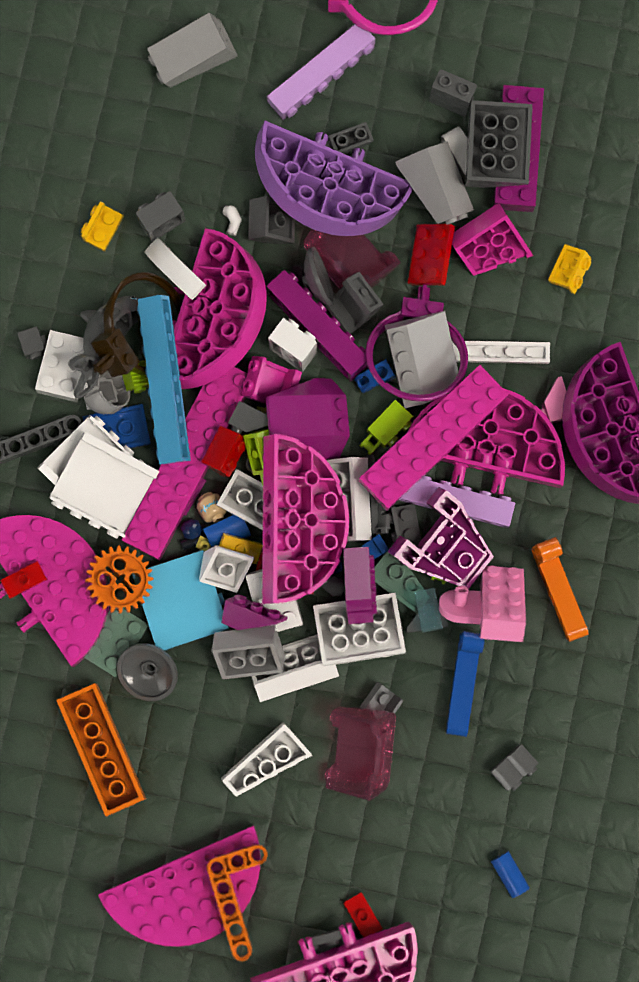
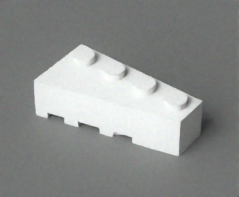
M282 722L222 776L221 780L235 796H238L259 785L261 782L274 777L281 771L311 757L312 754Z

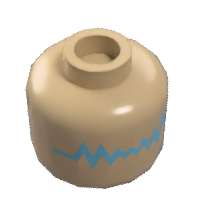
M208 492L198 499L197 510L207 523L213 522L215 524L223 520L227 512L216 505L221 497L217 493Z

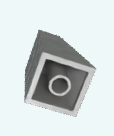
M210 13L147 48L150 54L148 56L149 61L158 70L157 77L159 81L169 87H173L238 56L222 22Z
M448 141L428 147L395 162L437 224L446 222V225L459 221L468 217L467 213L474 210Z

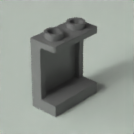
M440 69L432 85L429 102L466 117L471 100H474L473 94L477 85Z
M360 272L344 280L342 283L343 287L334 296V305H325L332 316L339 321L343 331H348L350 334L360 329L384 305Z

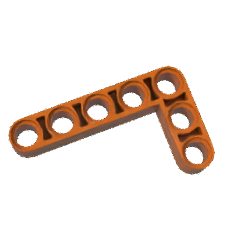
M554 537L536 544L531 548L532 554L568 642L589 635L559 559L563 552L558 539Z
M260 844L217 856L211 859L207 866L232 954L239 961H245L251 956L252 945L230 874L264 863L268 853L267 849ZM254 849H261L264 852V857L261 860H255L252 857ZM235 855H240L244 860L243 864L239 867L232 864V857ZM218 861L222 863L223 871L215 873L211 869L213 862ZM219 883H227L229 891L224 894L220 893L217 887ZM225 904H234L236 911L233 914H227L224 911ZM239 924L242 932L234 935L230 931V926ZM242 944L247 946L248 953L246 955H239L236 951L237 946Z

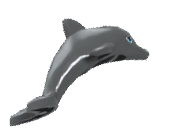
M122 296L117 298L113 313L115 329L119 328L124 337H126L131 327L140 321V316L137 312L138 299L140 298L136 296ZM107 303L98 310H85L80 314L87 322L83 338L84 353L74 356L68 363L71 370L82 373L74 390L75 398H81L89 393L99 378V373H95L93 369L100 358L90 343L98 335L104 333L103 320Z

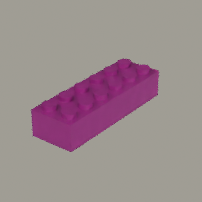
M503 86L501 102L533 104L529 184L494 187L493 206L500 203L504 210L533 212L535 209L544 88Z
M283 270L266 286L267 295L291 320L299 325L298 328L302 332L308 331L316 337L317 348L351 382L368 366L366 350L362 346L358 347L353 342L355 339L348 331L344 333L341 330L339 321L332 316L330 318L326 314L327 309L319 301L316 303L311 298L313 296L306 287L302 288L297 283L299 280L292 272L288 274Z

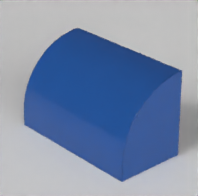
M235 515L203 529L211 548L216 545L219 546L223 533L244 539L251 536L246 522Z

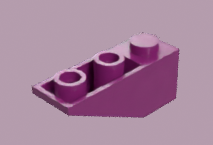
M235 595L225 600L221 623L236 630L276 625L288 620V617L280 614L278 610L264 607L262 603L252 602L242 595Z

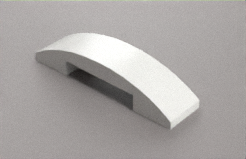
M158 237L144 251L153 263L190 299L193 300L206 286Z

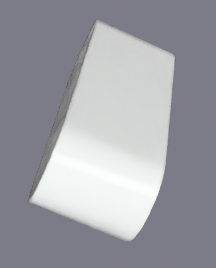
M458 126L442 135L441 140L442 143L448 141L458 170L465 181L468 139Z

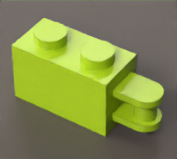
M394 400L367 429L369 436L360 444V447H364L369 455L380 445L384 449L387 445L392 447L399 439L397 435L402 430L406 432L410 428L413 416L399 402ZM372 437L377 441L375 446L369 441Z
M268 428L243 435L253 475H260L262 485L264 436L269 435Z

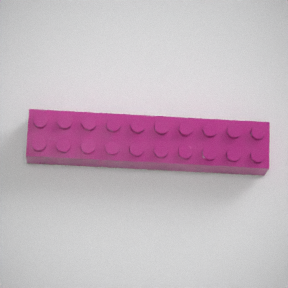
M233 367L220 378L202 386L185 419L191 461L161 464L156 479H153L125 532V537L122 538L124 543L159 561L161 560L197 488L209 469L201 461L220 426L230 429L228 422L238 402H244L246 398L241 396L243 383L247 376L246 372Z

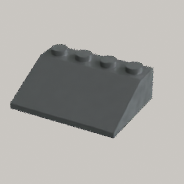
M471 100L468 121L465 187L489 188L529 184L533 104Z

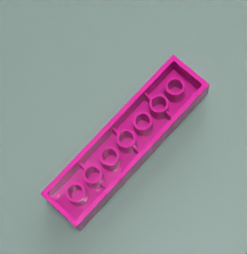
M479 365L359 478V482L386 510H389L491 414L509 394Z

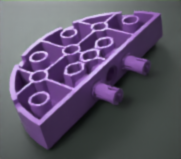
M264 121L258 132L255 144V161L260 179L277 205L292 218L307 227L338 236H356L373 232L388 224L397 215L413 190L407 180L362 162L365 156L363 149L360 155H358L360 148H354L350 157L326 147L328 136L324 134L323 139H321L323 132L316 133L315 140L312 141Z

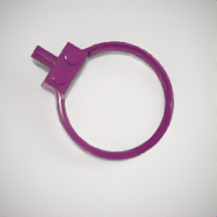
M427 285L418 287L417 299L403 297L400 311L379 322L371 332L366 345L367 365L377 383L391 394L411 401H430L449 394L463 380L468 367V351L465 341L459 331L448 322L451 340L456 345L460 354V368L456 378L447 388L425 395L409 394L392 387L387 382L385 383L377 373L373 362V348L377 338L386 331L385 325L403 321L404 316L416 318L443 311L444 303L429 301L430 288Z

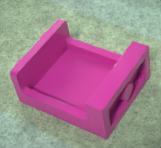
M252 356L248 365L246 380L243 383L241 396L266 405L267 396L298 385L302 372L279 366L267 361V358L263 356Z

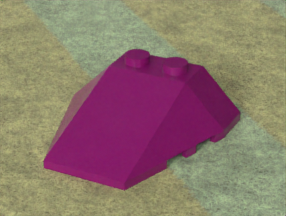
M314 378L266 397L269 435L279 434L298 439L299 442L306 446H311L316 451H321V455L326 460L340 458L350 436L346 394L333 379Z

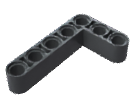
M69 415L3 441L0 436V465L64 441L74 431L69 429V423L71 421H78L80 425L82 423L81 419L76 415ZM58 428L59 435L54 438L50 437V430ZM34 435L40 436V442L36 445H31V437ZM14 443H20V450L12 452L11 446Z

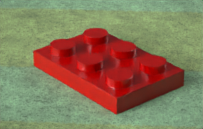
M417 224L408 284H446L455 229L454 225Z

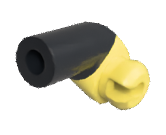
M201 535L192 540L184 539L180 541L184 550L194 546L201 551H206L211 547L208 539Z

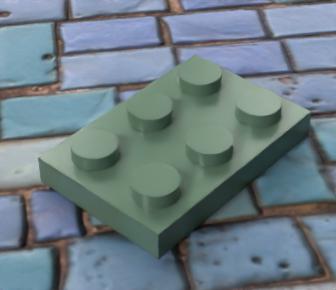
M115 608L113 613L109 611L100 637L84 658L117 678V664L120 656L127 648L140 642L149 624L130 612L127 613L125 609H123L121 614L118 613L117 608Z

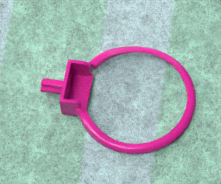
M328 0V12H343L355 25L368 32L380 35H397L409 32L423 24L433 13L438 0H430L425 10L418 17L397 26H382L372 23L358 13L352 4H349V0Z

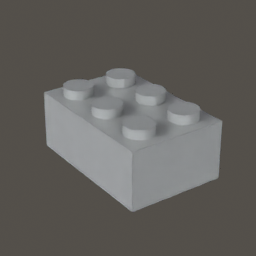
M276 626L214 633L212 652L222 679L283 673L285 654Z

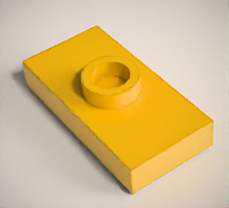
M223 533L219 544L220 547L254 557L253 564L257 563L263 547L261 543Z

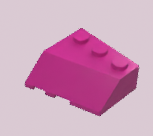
M500 203L455 231L453 235L452 245L473 276L495 269L500 264L506 262L511 264L516 262L518 258L533 256Z

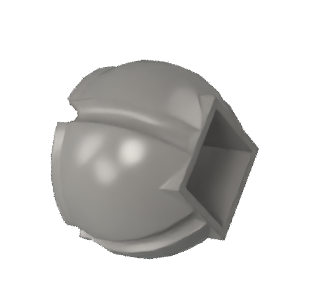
M106 371L104 374L99 375L96 385L84 396L87 410H93L103 415L114 414L129 402L130 391H126L122 375L111 377L109 372Z

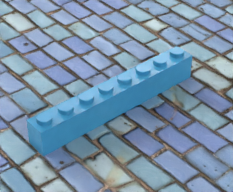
M165 295L138 299L137 312L141 321L140 333L144 344L142 350L146 359L145 373L149 382L148 395L151 398V416L155 427L153 434L157 443L156 456L159 464L191 461L169 296Z

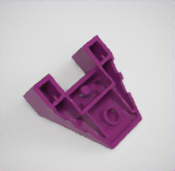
M438 487L426 504L441 515L417 547L406 538L399 536L388 550V553L410 569L457 586H465L469 589L494 556L482 536L476 530L462 503L447 490Z

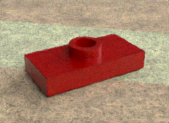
M36 561L0 581L9 599H12L48 579L39 561Z
M362 892L343 902L363 937L370 936L383 929Z

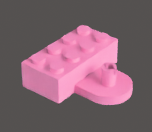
M486 566L481 573L480 591H471L465 586H457L455 590L443 593L439 599L438 608L440 614L452 622L480 625V639L523 642L526 625L524 569Z

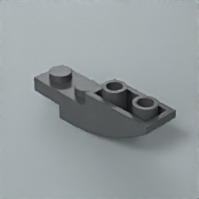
M365 122L330 135L325 146L349 155L354 148L361 149L374 140Z

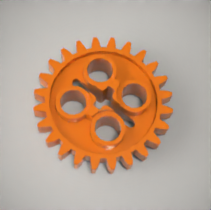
M117 546L116 552H114L113 548L109 547V554L102 550V558L95 556L94 559L97 563H89L93 570L86 571V574L91 576V578L85 580V582L91 583V586L86 590H93L90 598L97 597L95 605L102 602V610L109 606L110 613H113L115 608H117L119 614L122 613L123 608L129 613L131 610L130 606L137 609V602L145 603L142 596H150L146 589L153 588V586L148 584V582L154 580L153 577H148L152 569L145 568L149 563L148 561L142 563L141 560L144 555L136 557L137 550L129 553V547H126L123 552L121 547ZM115 560H121L124 563L123 570L115 569ZM105 567H109L117 577L123 576L122 582L124 584H117L115 582L117 578L107 571ZM101 575L109 577V585H102L99 578ZM130 575L138 576L139 583L137 585L130 583ZM125 585L131 588L133 593H130ZM115 590H123L125 598L118 600L114 594Z

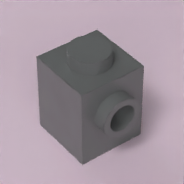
M38 327L18 332L25 357L27 359L31 358V360L42 358L47 340L45 335L41 336Z

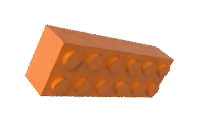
M94 683L56 700L105 816L145 800L146 796L98 684Z

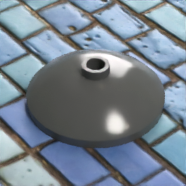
M314 246L310 247L306 252L304 260L305 276L302 277L304 286L310 288L314 296L322 303L332 306L335 304V298L328 272L317 249Z
M141 643L130 646L122 653L118 660L117 674L123 687L136 698L145 701L164 699L174 690L177 684L178 672L173 659L164 650L155 645Z

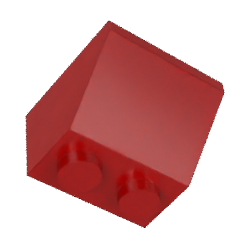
M220 426L201 463L222 477H230L237 466L241 454L246 449L243 436Z

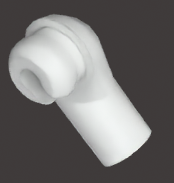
M225 206L223 208V215L228 217L230 221L226 233L236 236L241 223V217L234 206Z

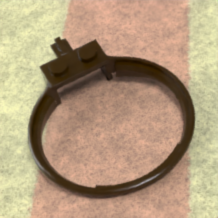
M149 272L134 273L123 279L115 288L105 307L104 333L98 335L90 343L100 358L94 365L95 368L93 370L95 373L98 372L99 375H102L108 371L111 377H116L133 371L146 375V367L139 365L138 358L120 329H115L114 306L118 294L126 285L137 280H146L159 285L166 291L175 304L179 315L183 301L175 288L164 278Z

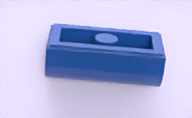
M509 851L490 861L511 898L521 895L530 888Z

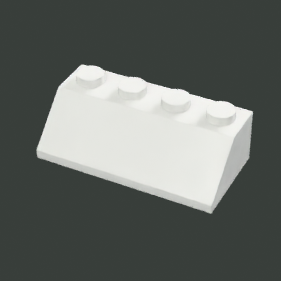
M349 457L326 460L341 482L339 485L342 493L347 499L349 510L347 542L372 540L370 495L367 489L359 482V478L368 470V458Z
M236 469L216 505L263 530V485L260 481Z
M314 635L282 646L285 654L283 673L252 676V680L259 701L262 702L339 677L336 665L323 667L318 635Z

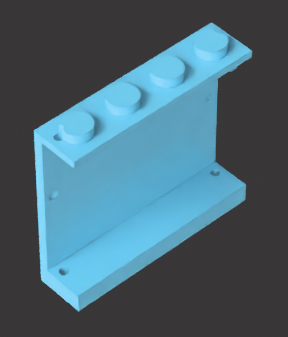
M203 550L147 568L152 569L148 577H153L154 580L148 582V584L153 586V588L146 589L150 596H142L145 601L142 606L155 646L164 651L212 635L215 632L230 630L229 626L221 623L223 616L222 605L225 604L222 593H217L216 586L199 582ZM132 574L135 584L137 585L139 583V578L137 575Z

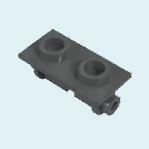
M369 493L371 534H388L389 529H391L389 514H387L388 510Z

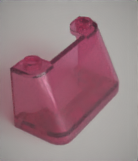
M311 229L304 240L306 250L313 246L317 249L329 277L340 289L343 287L342 283L345 279L358 272L361 273L370 287L373 288L401 263L397 256L390 251H385L381 254L364 234L338 236Z
M339 706L332 711L330 716L333 726L339 729L335 764L325 772L326 788L371 801L384 792L389 784L396 715L393 712Z

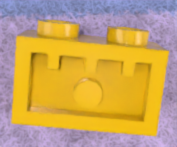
M100 201L98 206L95 205L93 207L89 223L86 222L83 225L81 237L83 241L105 252L124 216L105 206Z
M564 244L548 281L551 284L567 288L571 293L575 294L582 285L585 272L590 268L591 257L585 250Z

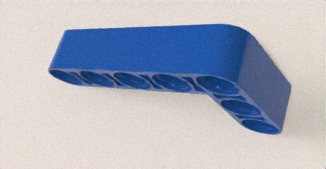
M466 631L460 633L446 734L467 737L478 659L479 654L483 652L485 640L480 639L479 633Z

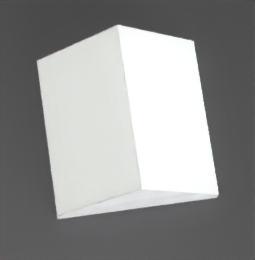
M216 545L206 550L203 554L199 582L237 593L254 557Z

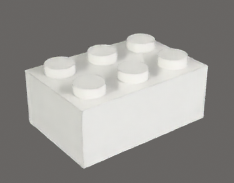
M283 318L268 338L269 349L303 373L317 354L316 337L308 331L304 333L299 330V325L293 320L289 319L287 321Z
M50 330L35 387L38 393L78 403L79 398H75L74 390L82 373L71 370L68 363L74 356L84 353L82 337Z
M261 569L246 574L252 601L262 603ZM297 600L286 603L263 604L264 607L278 610L280 614L288 617L286 621L270 625L276 626L277 632L303 625Z

